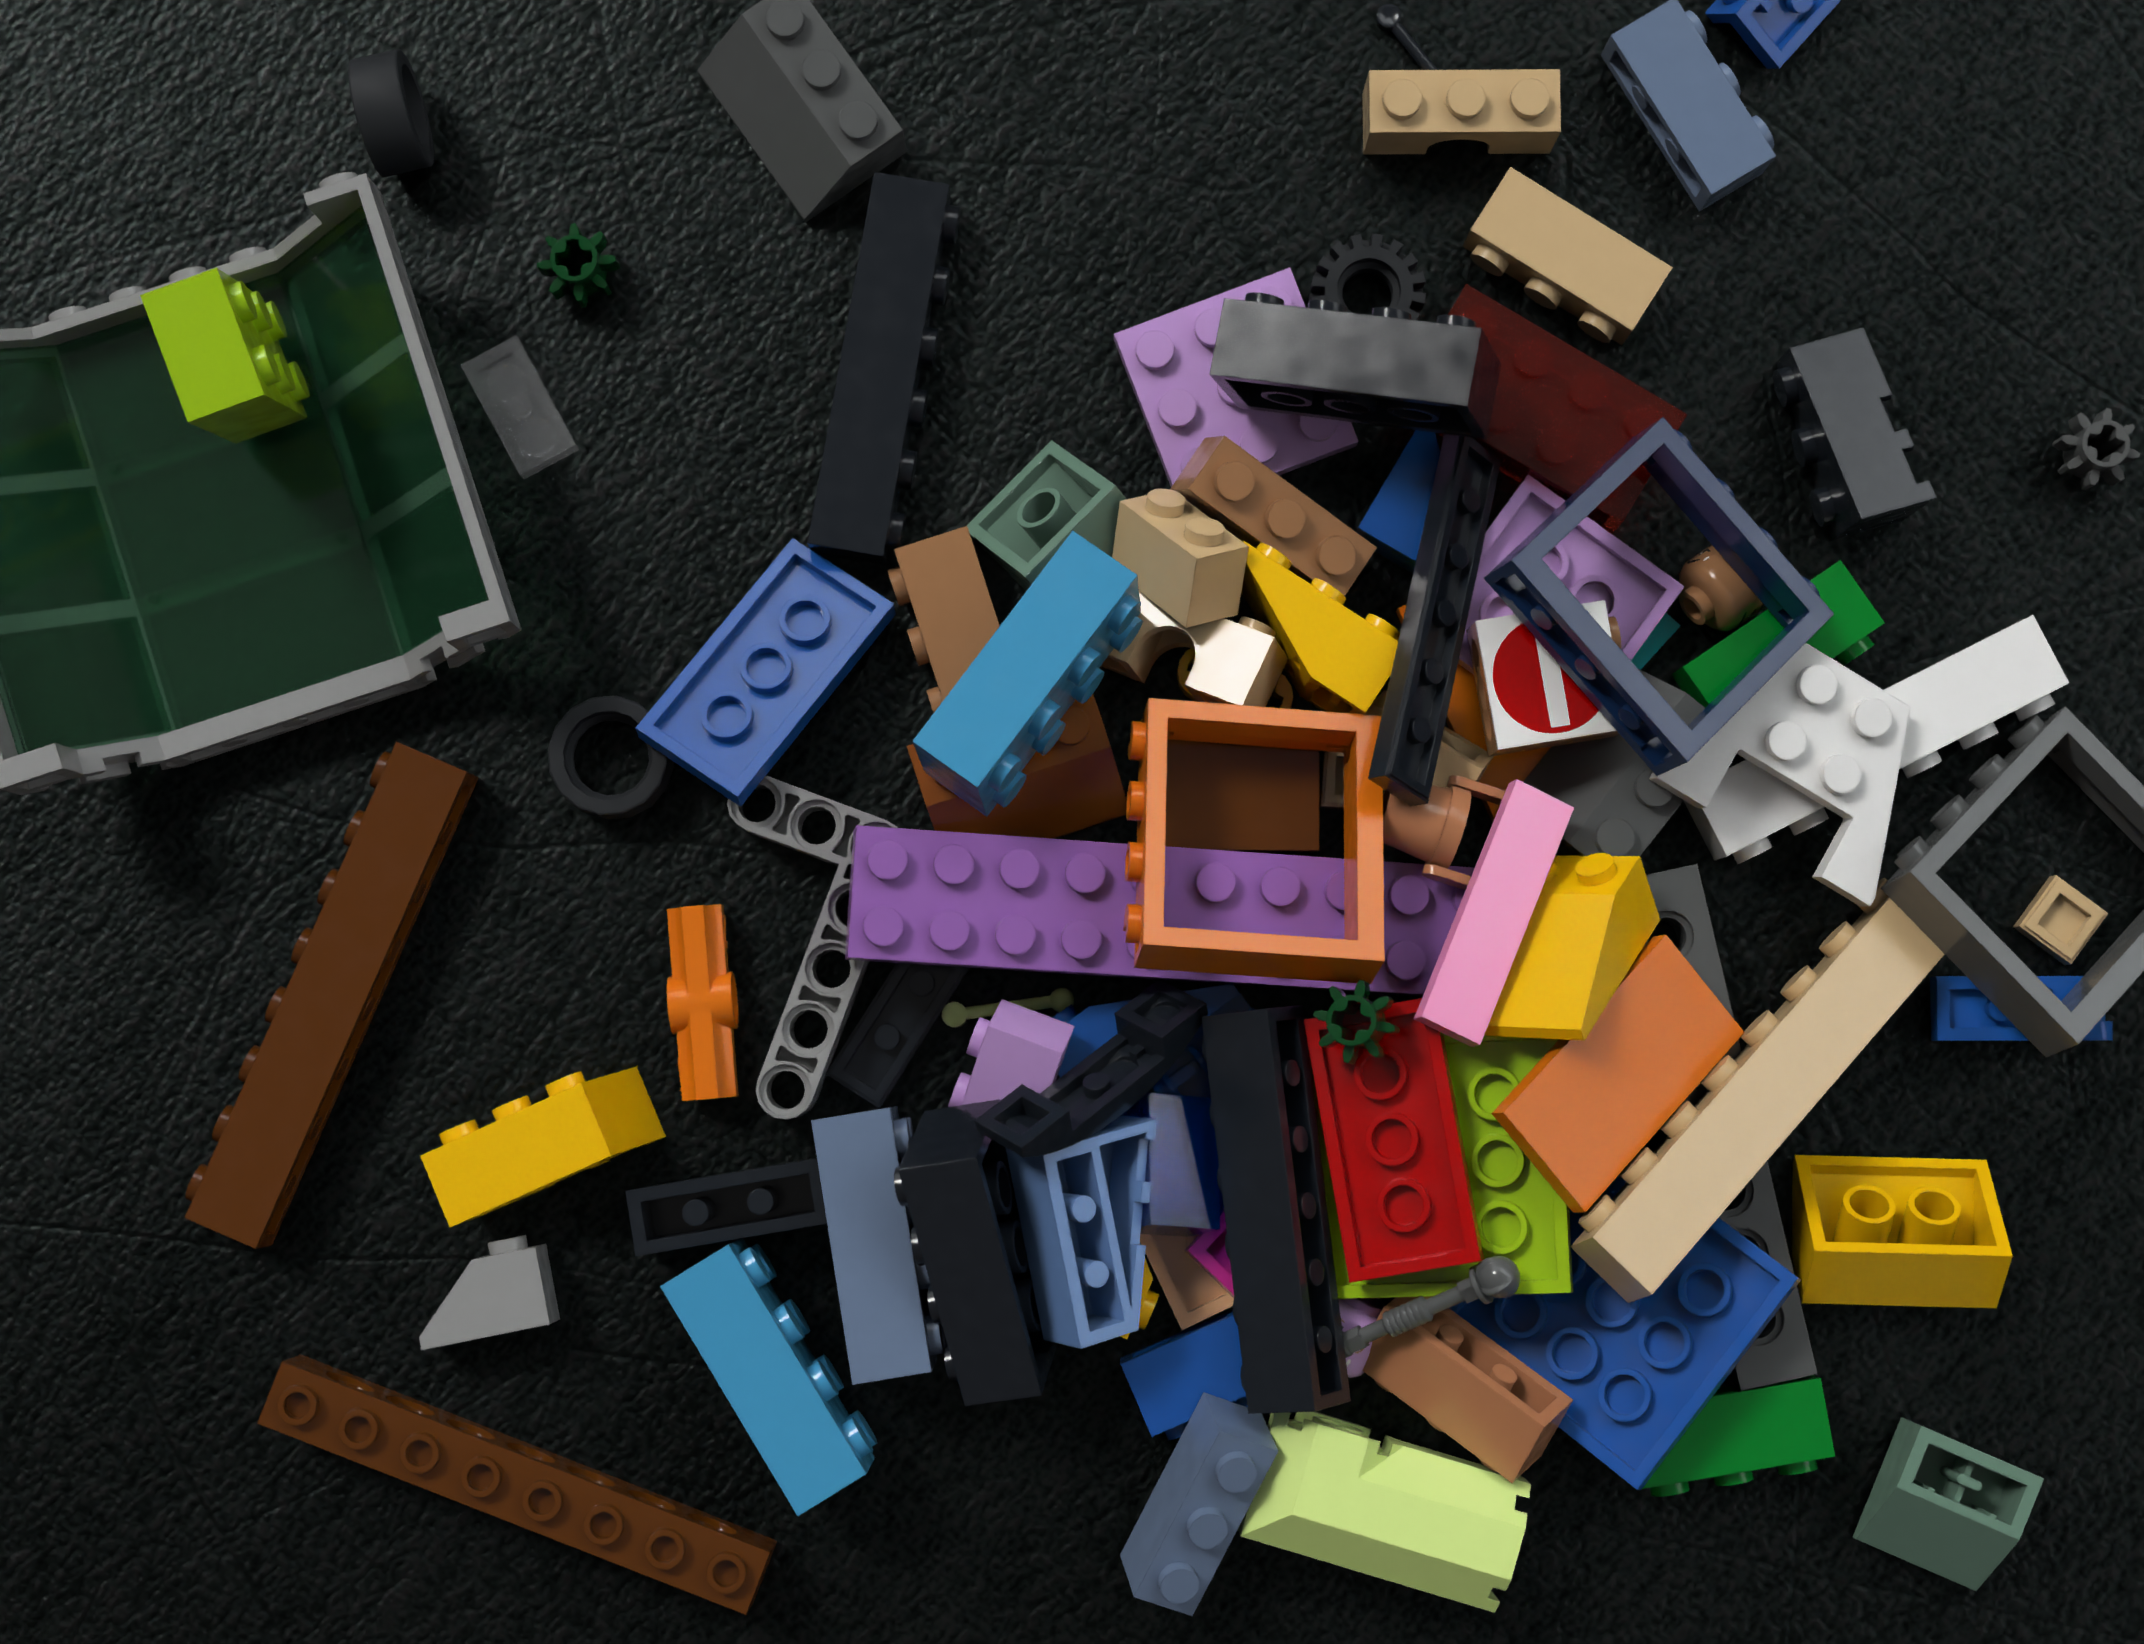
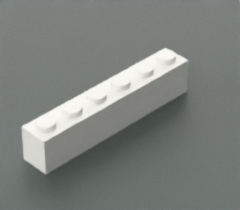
M2034 615L1884 689V691L1911 707L1899 768H1902L1907 778L1942 762L1937 750L1956 740L1960 742L1964 750L1999 733L1994 721L2014 711L2019 721H2022L2055 704L2050 693L2069 684V681ZM1746 759L1728 768L1707 808L1698 809L1684 801L1714 861L1732 854L1737 864L1772 848L1767 836L1788 825L1793 834L1797 835L1829 819L1824 806Z

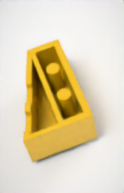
M637 1066L585 1081L582 1071L570 1074L546 1085L545 1088L549 1097L532 1105L527 1095L493 1109L492 1113L496 1121L479 1129L474 1119L440 1133L439 1137L443 1145L420 1155L449 1227L486 1215L551 1187L555 1183L586 1169H592L609 1162L611 1158L666 1137Z

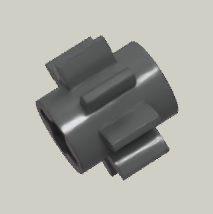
M2109 408L2098 413L2093 420V424L2090 423L2087 416L2083 413H2079L2068 420L2069 428L2074 433V436L2064 435L2053 442V447L2063 451L2064 464L2059 468L2058 473L2062 475L2070 472L2076 477L2081 478V490L2085 491L2096 485L2100 475L2110 486L2125 479L2124 473L2118 464H2128L2140 457L2138 451L2130 448L2129 434L2135 429L2134 425L2130 424L2123 427L2119 423L2112 421V411ZM2089 440H2096L2095 448L2087 446ZM2097 451L2105 453V458L2097 460Z

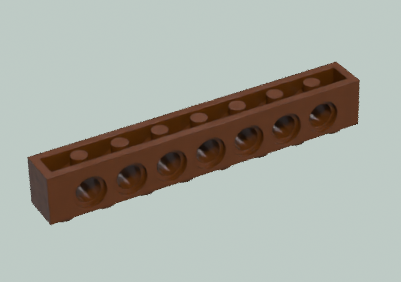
M298 1355L281 1362L257 1423L745 1615L755 1601L777 1540L304 1355Z

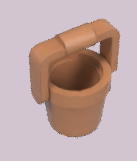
M1451 775L1447 783L1448 788L1432 785L1428 804L1409 806L1385 790L1383 794V843L1424 861L1425 864L1422 871L1424 877L1466 890L1471 876L1448 868L1457 852L1466 826L1471 796L1500 805L1506 790L1465 777Z

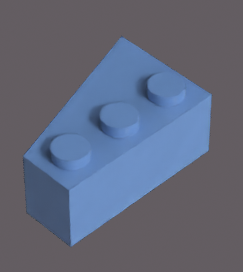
M1119 1116L1090 1137L1070 1147L1042 1156L1023 1158L1006 1148L1044 1340L1082 1349L1139 1330L1146 1245H1140L1143 1203H1150L1152 1182H1146L1145 1176L1149 1140H1155L1157 1119Z

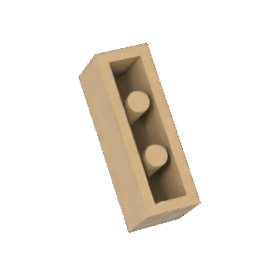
M1512 167L1509 168L1470 229L1463 244L1464 248L1472 252L1470 255L1472 261L1483 270L1495 276H1502L1505 272L1526 285L1524 292L1536 303L1553 310L1559 306L1579 318L1578 326L1589 336L1604 343H1609L1612 339L1620 345L1625 342L1673 268Z

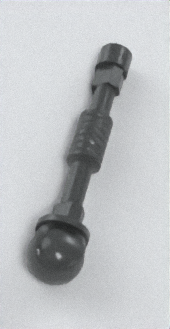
M1504 1256L1486 1258L1478 1265L1470 1267L1469 1278L1459 1281L1456 1287L1428 1299L1420 1296L1406 1304L1384 1312L1382 1319L1362 1328L1358 1325L1343 1332L1345 1357L1352 1356L1354 1352L1370 1345L1369 1342L1390 1334L1392 1337H1396L1427 1322L1433 1321L1434 1314L1464 1301L1468 1304L1480 1299L1484 1304H1489L1493 1302L1494 1298L1512 1296L1518 1290L1520 1283V1272L1517 1265Z

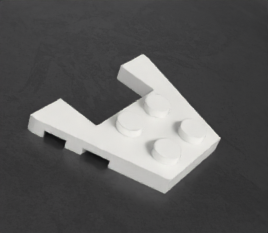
M1805 643L1687 763L1658 776L1652 772L1649 779L1698 809L1707 808L1735 755H1740L1843 818V822L1812 878L1860 907L1871 906L1876 896L1911 707Z

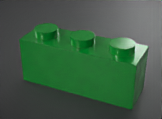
M1839 560L1810 580L1818 589L1820 598L1832 610L1834 615L1806 643L1832 659L1836 657L1839 663L1844 666L1875 645L1868 634L1885 622L1845 565ZM1767 609L1674 672L1671 676L1682 691L1689 694L1706 708L1784 627Z
M1810 1375L1743 1391L1730 1385L1720 1386L1642 1489L1650 1488L1651 1496L1663 1497L1688 1492L1690 1490L1688 1481L1713 1477L1716 1486H1729L1754 1480L1753 1470L1777 1467L1778 1474L1795 1475L1817 1470L1816 1460L1835 1457L1821 1378Z

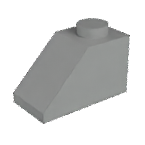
M526 1235L489 1242L488 1249L490 1255L482 1256L469 1262L419 1336L421 1350L549 1325L560 1320L547 1245L541 1244L528 1247Z

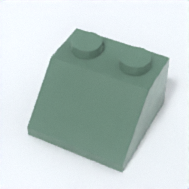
M1051 440L978 513L967 527L971 538L1027 591L1072 531L1112 557L1119 503L1122 500H1126V497L1115 484Z

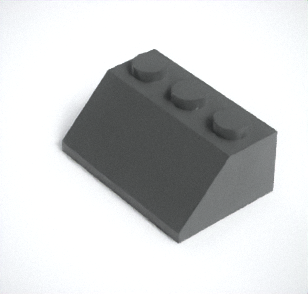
M761 0L740 15L697 70L700 77L805 223L874 176V172L881 171L907 153L903 129L810 0Z
M1639 669L1687 726L1705 709L1686 692ZM1620 734L1615 737L1552 746L1523 781L1574 807L1557 850L1559 855L1588 856L1595 853H1607L1611 856H1641L1684 801L1649 779L1653 771Z

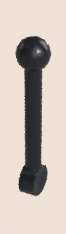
M1393 4L1382 5L1376 14L1378 28L1385 32H1392L1422 70H1438L1400 23L1401 12L1399 8Z

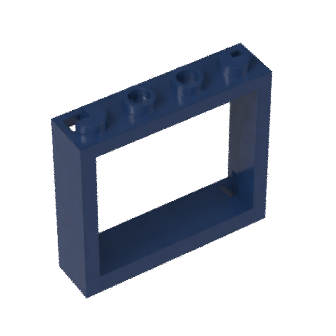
M1664 417L1628 441L1484 577L1485 581L1656 776L1687 763L1834 615L1832 610L1820 598L1816 586L1799 574L1779 551L1777 543L1771 534L1752 520L1736 501L1731 488L1713 475L1693 452L1689 440L1681 432L1673 429ZM1641 464L1784 627L1757 657L1688 726L1542 560Z

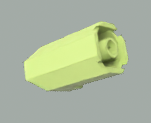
M1290 1412L1270 1414L1267 1427L1276 1444L1278 1453L1238 1528L1241 1537L1495 1613L1500 1601L1491 1590L1492 1588L1503 1591L1507 1590L1512 1579L1526 1529L1528 1513L1515 1510L1516 1495L1525 1498L1530 1497L1531 1484L1524 1477L1520 1476L1511 1483L1498 1472H1494L1484 1465L1404 1442L1387 1435L1384 1436L1382 1447H1380L1381 1441L1369 1438L1371 1429L1319 1412H1296L1294 1420L1289 1419Z

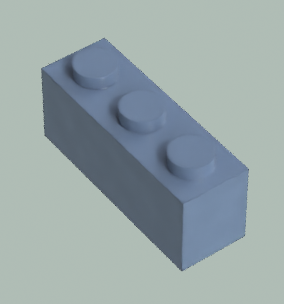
M1669 0L1613 33L1602 51L1601 57L1698 211H1701L1763 174L1776 157L1772 150L1774 148V140L1765 122L1756 115L1751 117L1739 98L1741 94L1740 85L1732 70L1725 63L1718 64L1706 46L1707 34L1700 19L1690 10L1685 12L1678 0Z
M1203 1392L1120 1554L1135 1598L1193 1616L1278 1453L1262 1413L1248 1414V1408Z

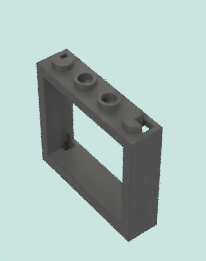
M2066 706L2044 720L2035 714L2021 728L2014 731L2007 739L2014 746L2004 758L1999 754L1994 755L1970 777L1969 781L1976 788L1965 799L1960 795L1955 796L1932 817L1930 822L1937 829L1926 841L1919 836L1897 854L1899 857L1894 863L1899 869L1881 887L1890 899L2045 1057L2078 1045L2144 971V909L2064 999L2060 1001L1936 872L2046 755L2144 853V786Z

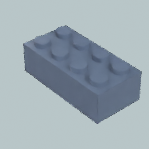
M894 1106L811 1120L852 1385L932 1372L938 1360L937 1355L944 1354L947 1341L942 1324L936 1325L932 1321L926 1290L929 1289L931 1284L925 1265L919 1266L914 1259L911 1246V1231L914 1224L909 1207H902L900 1205L894 1186L895 1168L900 1166L907 1151L908 1140L914 1135L911 1118L899 1119L898 1107Z

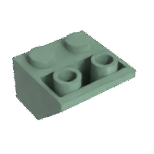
M1901 1417L1853 1538L1977 1591L2020 1540L2044 1478Z

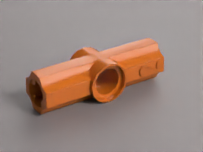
M697 905L667 909L672 977L667 979V1008L671 1032L677 1034L678 1071L682 1101L737 1097L739 1092L734 1029L738 1028L739 1021L738 997L733 971H729L728 941H726L724 905Z

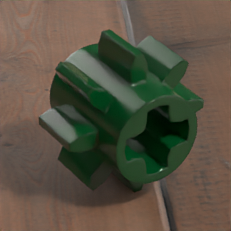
M573 223L570 226L569 235L559 240L551 236L545 238L551 248L550 260L538 262L537 268L544 276H557L549 288L550 293L556 300L564 297L569 291L574 294L581 308H586L588 296L598 291L608 296L612 293L606 283L607 272L620 269V264L615 256L609 254L600 255L608 243L601 231L595 233L589 240L582 236L576 223ZM584 255L589 263L582 265L581 275L572 276L568 269L575 267L576 257Z
M1363 980L1358 981L1355 986L1354 995L1346 996L1344 991L1338 987L1331 986L1329 988L1330 996L1335 1002L1328 1011L1319 1010L1313 1013L1315 1018L1326 1022L1329 1032L1322 1037L1319 1045L1323 1048L1334 1047L1338 1043L1345 1045L1343 1060L1350 1064H1354L1357 1060L1359 1049L1365 1048L1371 1055L1381 1059L1384 1053L1378 1042L1385 1033L1396 1034L1400 1031V1028L1396 1025L1386 1022L1384 1011L1392 1006L1394 1000L1389 996L1380 997L1374 1002L1368 1000L1370 985ZM1359 1004H1361V1014L1371 1018V1025L1369 1030H1358L1355 1034V1039L1352 1040L1353 1032L1351 1029L1343 1027V1018L1345 1014H1356Z

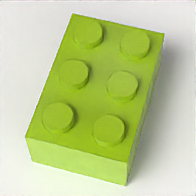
M217 267L140 295L188 423L237 444L308 418L301 400L309 398V390L298 364L295 361L287 364L279 342L280 339L287 337V332L279 310L273 301L265 303L258 291L253 292L246 287L242 280H235Z

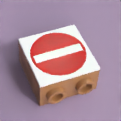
M1605 600L1583 603V607L1621 649L1618 622L1614 616L1608 617ZM1515 614L1477 620L1466 630L1488 757L1615 737L1619 734Z

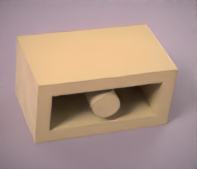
M1154 489L1148 492L1147 495L1120 501L1112 558L1138 575L1139 592L1185 628L1238 615L1249 549L1248 545L1227 531L1222 523L1208 517L1189 503L1181 493L1172 489Z

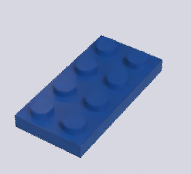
M792 538L636 726L635 729L639 739L741 807L896 615L894 603Z

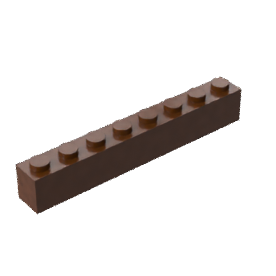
M399 742L395 743L391 753L385 751L379 757L370 778V786L375 788L366 811L358 810L347 827L344 845L348 846L349 849L339 870L333 868L328 873L320 888L317 902L323 905L314 928H305L294 946L291 962L297 964L289 984L287 988L280 986L276 990L267 1007L265 1021L271 1024L261 1047L254 1045L242 1063L238 1079L244 1082L237 1101L234 1106L229 1104L223 1109L214 1126L212 1140L218 1143L208 1166L201 1164L189 1182L185 1198L191 1201V1204L185 1215L186 1219L255 1249L273 1244L479 777Z

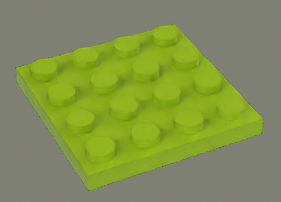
M1443 1034L1483 1257L1486 1259L1494 1256H1504L1517 1265L1520 1272V1283L1518 1290L1514 1294L1572 1293L1573 1272L1569 1207L1491 1114L1559 1039L1484 1036L1480 1045L1470 1047ZM1310 1059L1338 1299L1430 1297L1456 1287L1459 1281L1469 1278L1470 1267L1478 1265L1481 1261L1349 1283Z

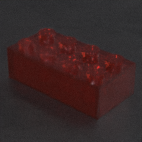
M1467 284L1448 315H1457L1474 320L1476 327L1483 329L1501 362L1488 439L1472 438L1501 460L1499 471L1519 483H1522L1529 474L1566 501L1638 433L1662 417L1666 419L1673 429L1678 431L1687 416L1683 411ZM1437 433L1438 435L1444 437V434ZM1641 464L1587 517L1612 534L1625 520L1651 474Z

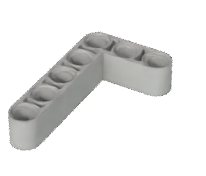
M765 776L755 790L768 789L774 794L776 804L772 815L765 821H749L744 815L743 804L740 807L728 799L729 815L734 822L752 835L838 866L757 1080L756 1095L758 1103L763 1110L774 1118L791 1119L803 1116L809 1112L818 1100L827 1076L826 1072L830 1068L870 962L849 960L851 967L849 977L842 985L834 988L824 986L818 979L816 972L817 964L822 956L833 951L845 954L847 926L840 919L839 907L843 898L850 891L853 831L856 825L897 828V826L885 819ZM820 810L831 813L836 823L835 832L831 839L818 845L808 843L802 833V826L806 817ZM809 1011H816L821 1014L826 1020L828 1027L827 1036L823 1043L814 1048H806L799 1044L794 1034L795 1022L799 1016ZM786 1071L797 1074L803 1081L805 1088L803 1099L797 1106L791 1109L778 1105L773 1099L771 1092L772 1083L775 1078Z

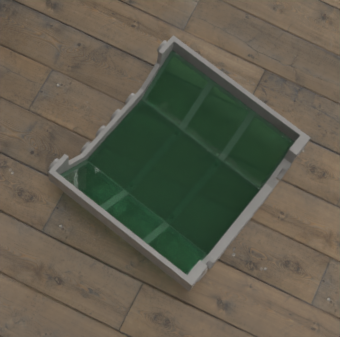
M342 172L323 179L319 183L320 188L303 193L306 205L315 214L274 248L266 250L264 247L246 248L232 254L229 257V263L217 266L218 269L235 280H242L246 287L253 292L258 291L265 303L269 301L275 303L287 332V337L279 340L287 364L293 361L298 364L309 390V398L301 400L308 418L237 444L187 422L140 295L208 271L205 267L195 266L181 269L169 276L170 282L147 290L143 286H132L117 290L109 296L110 302L88 309L84 306H70L56 310L48 316V322L33 327L0 329V790L24 795L45 791L50 785L68 779L80 778L81 784L126 777L131 774L128 763L136 762L138 767L160 763L162 770L186 766L425 687L437 680L433 667L447 660L449 668L459 667L485 652L484 642L496 638L498 640L506 639L521 631L381 191L366 173L357 175L354 172Z

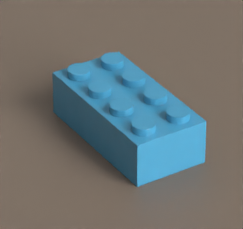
M1072 531L912 741L924 772L986 817L997 803L1002 807L1009 805L1026 780L1027 776L1021 771L1036 751L1044 756L1060 738L1066 725L1060 719L1075 700L1083 704L1091 697L1104 676V671L1100 669V666L1113 649L1120 653L1123 652L1138 634L1143 620L1138 617L1141 613L1138 575Z
M740 1238L660 1287L795 1513L799 1516L867 1474L875 1459L872 1447L877 1444V1440L863 1415L858 1410L849 1415L838 1397V1391L844 1388L830 1360L824 1354L815 1359L803 1339L810 1332V1328L799 1308L792 1299L782 1303L769 1281L777 1277V1274L763 1249L758 1243L748 1247L744 1239Z

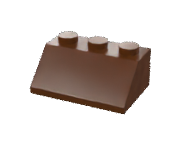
M1094 694L1083 704L1077 700L1073 702L1060 719L1066 725L1058 741L1044 756L1036 751L1021 771L1027 777L1016 797L1006 807H1002L997 803L987 817L927 775L923 770L914 744L908 745L907 749L934 830L1056 839L1126 816L1127 800Z

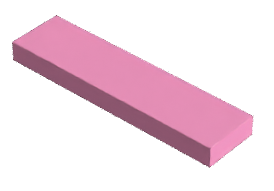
M1518 779L1508 784L1414 1020L1470 1047L1481 1044L1574 807Z

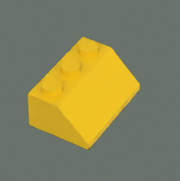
M1794 1155L1792 1163V1258L1796 1276L1801 1279L1798 1284L1801 1303L1997 1308L2013 1255L1987 1160Z

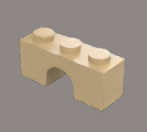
M1560 69L1369 70L1362 93L1363 154H1426L1429 146L1448 140H1477L1487 143L1488 154H1550L1561 133Z
M1139 592L1141 613L1138 617L1143 620L1138 634L1123 652L1120 653L1113 649L1100 667L1145 683L1154 662L1159 656L1173 648L1188 647L1195 650V661L1184 685L1197 702L1266 707L1288 660L1287 655L1275 639L1276 632L1271 627L1253 618L1242 616L1238 623L1224 618L1185 628Z

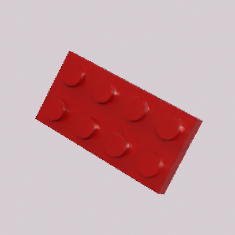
M1422 998L1393 1003L1389 1009L1384 1011L1386 1022L1399 1027V1033H1385L1378 1042L1384 1053L1381 1059L1371 1055L1366 1048L1359 1049L1358 1058L1354 1064L1346 1063L1343 1060L1345 1045L1338 1043L1330 1048H1323L1319 1045L1322 1037L1329 1033L1326 1022L1317 1018L1304 1019L1349 1283L1484 1260L1444 1035L1414 1020ZM1360 1009L1354 1015L1345 1014L1343 1018V1027L1349 1028L1353 1032L1352 1040L1355 1039V1034L1358 1030H1369L1371 1025V1018L1362 1015Z

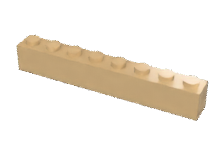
M1886 878L1878 881L1876 896L1872 905L1860 907L1864 912L1851 926L1847 921L1843 922L1822 942L1819 949L1825 954V957L1813 970L1808 965L1803 967L1785 984L1780 993L1787 1000L1773 1015L1769 1010H1766L1744 1031L1745 1033L1741 1036V1039L1747 1045L1734 1060L1729 1055L1725 1056L1701 1081V1084L1707 1091L1693 1106L1689 1101H1686L1663 1124L1661 1130L1667 1137L1654 1152L1648 1147L1644 1148L1620 1173V1177L1626 1183L1612 1199L1607 1194L1603 1195L1579 1219L1578 1223L1585 1230L1570 1247L1626 1302L1630 1303L1650 1296L1656 1291L1945 955L1881 889L1888 881Z

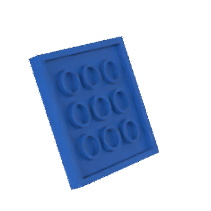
M1619 1174L1600 1197L1607 1194L1612 1199L1625 1185L1626 1181ZM1569 1208L1572 1245L1585 1230L1578 1223L1585 1212L1573 1213ZM1719 1217L1652 1295L1636 1301L1626 1302L1571 1248L1572 1293L1513 1294L1507 1298H1494L1493 1302L1489 1304H1484L1480 1299H1477L1468 1304L1464 1301L1449 1308L1572 1398L1573 1402L1558 1427L1636 1490H1642L1801 1281L1799 1277Z

